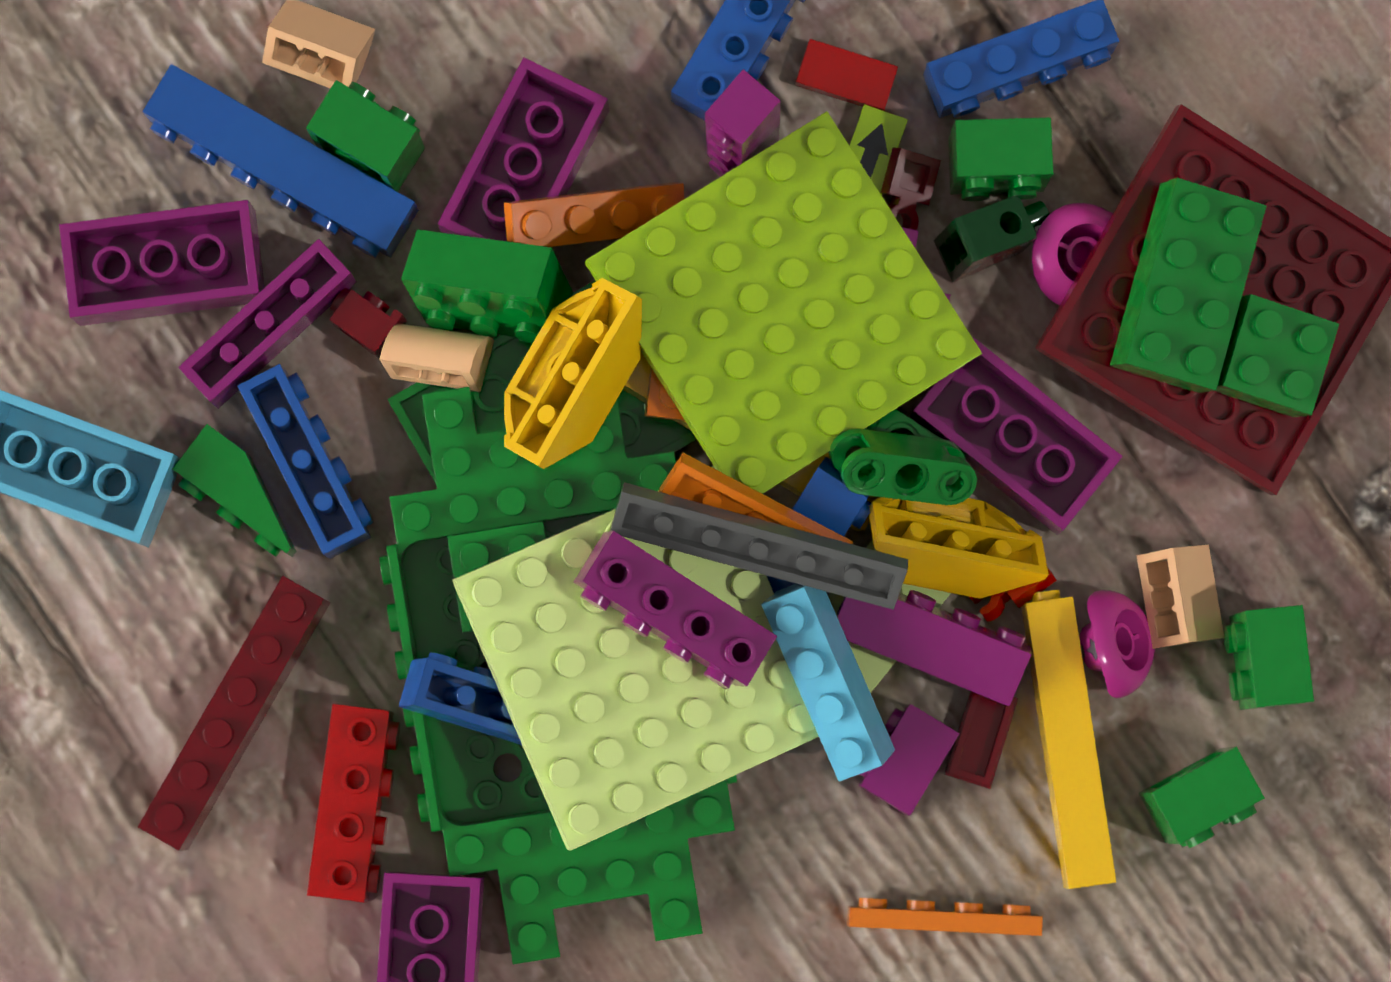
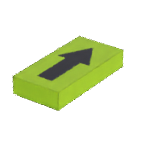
M864 104L850 147L880 193L892 148L899 147L908 119Z

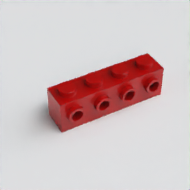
M332 704L307 896L364 903L369 901L370 893H378L381 865L374 864L376 845L384 846L388 817L380 816L382 798L391 797L394 780V770L386 769L389 750H397L400 735V722L393 721L394 712Z

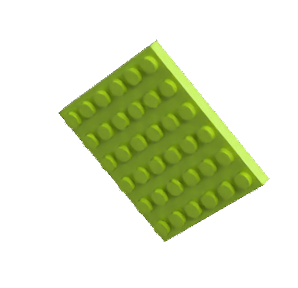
M828 111L585 261V265L595 281L604 278L642 299L641 340L639 341L641 353L716 470L762 494L831 451L830 446L840 433L849 429L867 428L982 354Z

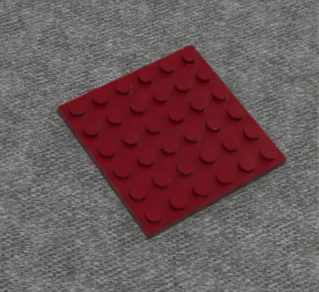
M1180 104L1174 108L1035 349L1267 494L1277 495L1391 296V238ZM1180 178L1267 205L1242 296L1253 294L1339 324L1312 415L1291 417L1216 391L1197 393L1110 366L1160 183Z

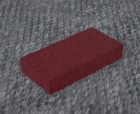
M972 691L969 692L957 731L960 734L953 744L944 775L991 789L1019 698L1013 697L1010 706H1006Z

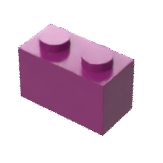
M908 704L903 712L895 708L885 723L886 730L895 748L893 754L882 766L859 774L863 776L859 787L907 816L912 814L960 734L912 704Z

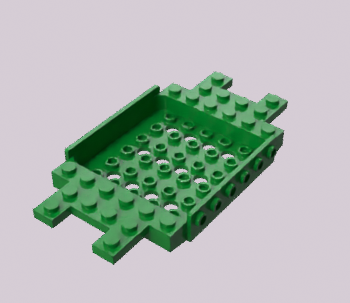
M470 387L422 394L437 489L389 497L397 544L387 545V556L379 557L383 584H392L395 603L387 604V612L391 632L400 631L402 650L395 651V663L399 680L407 678L412 660L427 658L430 652L452 657L458 660L456 667L472 672L474 667H481L486 661L474 631L462 632L456 590L452 582L454 577L447 536L544 521L546 535L549 538L616 509L624 482L654 491L659 490L676 464L674 451L627 459L618 401L616 400L593 442L542 469L504 447V435L507 434L506 429L477 434ZM403 708L406 727L415 726L418 744L410 746L414 775L422 774L425 793L417 794L421 822L430 821L431 832L443 831L450 876L498 870L513 965L560 957L561 953L553 909L648 894L655 941L703 934L688 838L735 831L728 784L737 783L736 775L570 851L566 849L522 745ZM502 754H513L521 762V774L513 781H503L494 772V762Z

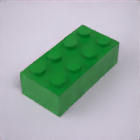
M1180 178L1160 183L1111 359V367L1197 393L1216 391L1267 205Z

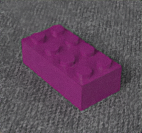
M523 57L438 222L441 233L507 241L504 202L567 195L609 113L608 98Z
M248 200L59 224L69 317L80 326L245 305L265 288L256 210Z
M973 337L982 354L938 381L914 409L910 418L941 439L954 442L960 448L965 460L972 468L1058 535L1064 531L1123 456Z
M384 872L377 982H478L485 877Z

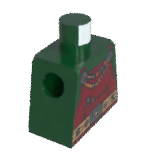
M1013 196L953 219L934 239V243L952 283L1023 252L1037 239L1036 232L1047 216L1050 215L1046 205L1042 201H1038L1024 207L1021 199L1018 196Z

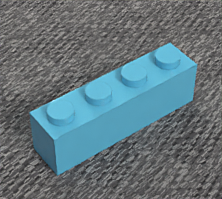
M797 583L776 591L761 606L773 633L777 635L776 640L838 781L840 782L882 766L893 754L895 748L826 591Z

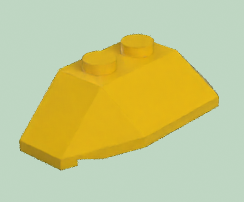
M601 278L594 282L591 288L573 295L552 309L505 390L504 420L507 433L504 435L505 448L545 469L593 442L641 359L639 341L641 340L642 299Z
M881 497L874 500L869 506L873 546L876 551L908 559V570L903 584L981 599L1043 581L1049 575L1042 536L1032 530L1026 532L1013 518L985 501L967 498L956 505H942Z

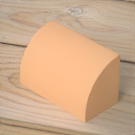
M286 0L268 26L262 63L330 89L336 80L349 87L352 81L357 82L372 44L375 29L299 0Z
M398 323L388 333L379 360L391 379L456 389L470 387L471 391L481 392L494 340L489 336Z
M1209 544L1169 548L1136 555L1153 649L1225 638Z

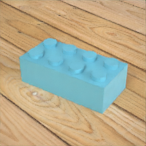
M0 390V493L149 548L178 473L173 468L180 458L173 453Z

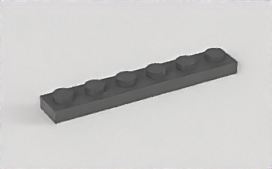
M625 482L610 530L623 537L893 610L908 570V559Z

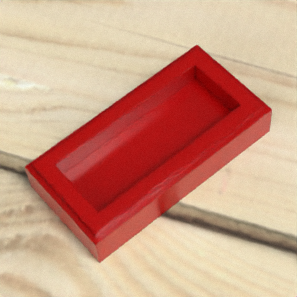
M809 39L795 86L861 107L865 104L885 111L898 66Z

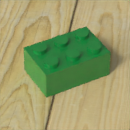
M418 229L401 278L424 321L432 328L452 331L453 328L472 330L478 335L492 338L498 334L513 336L530 344L534 342L552 309L573 296V291L552 247Z

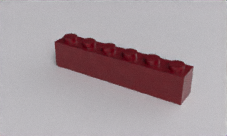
M285 576L281 577L140 821L138 828L178 851L190 848L331 602Z

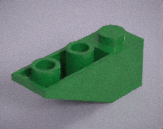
M206 424L173 468L175 472L183 477L178 485L200 502L207 494L221 505L216 513L238 530L243 523L249 525L259 533L253 541L273 556L277 557L282 550L293 557L297 551L252 457Z

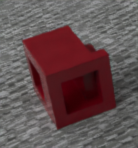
M344 288L330 307V311L334 313L329 319L331 323L377 358H380L385 339L392 327L398 323H407L404 315L396 309L388 316L386 312L390 307L369 291L362 297L352 289Z

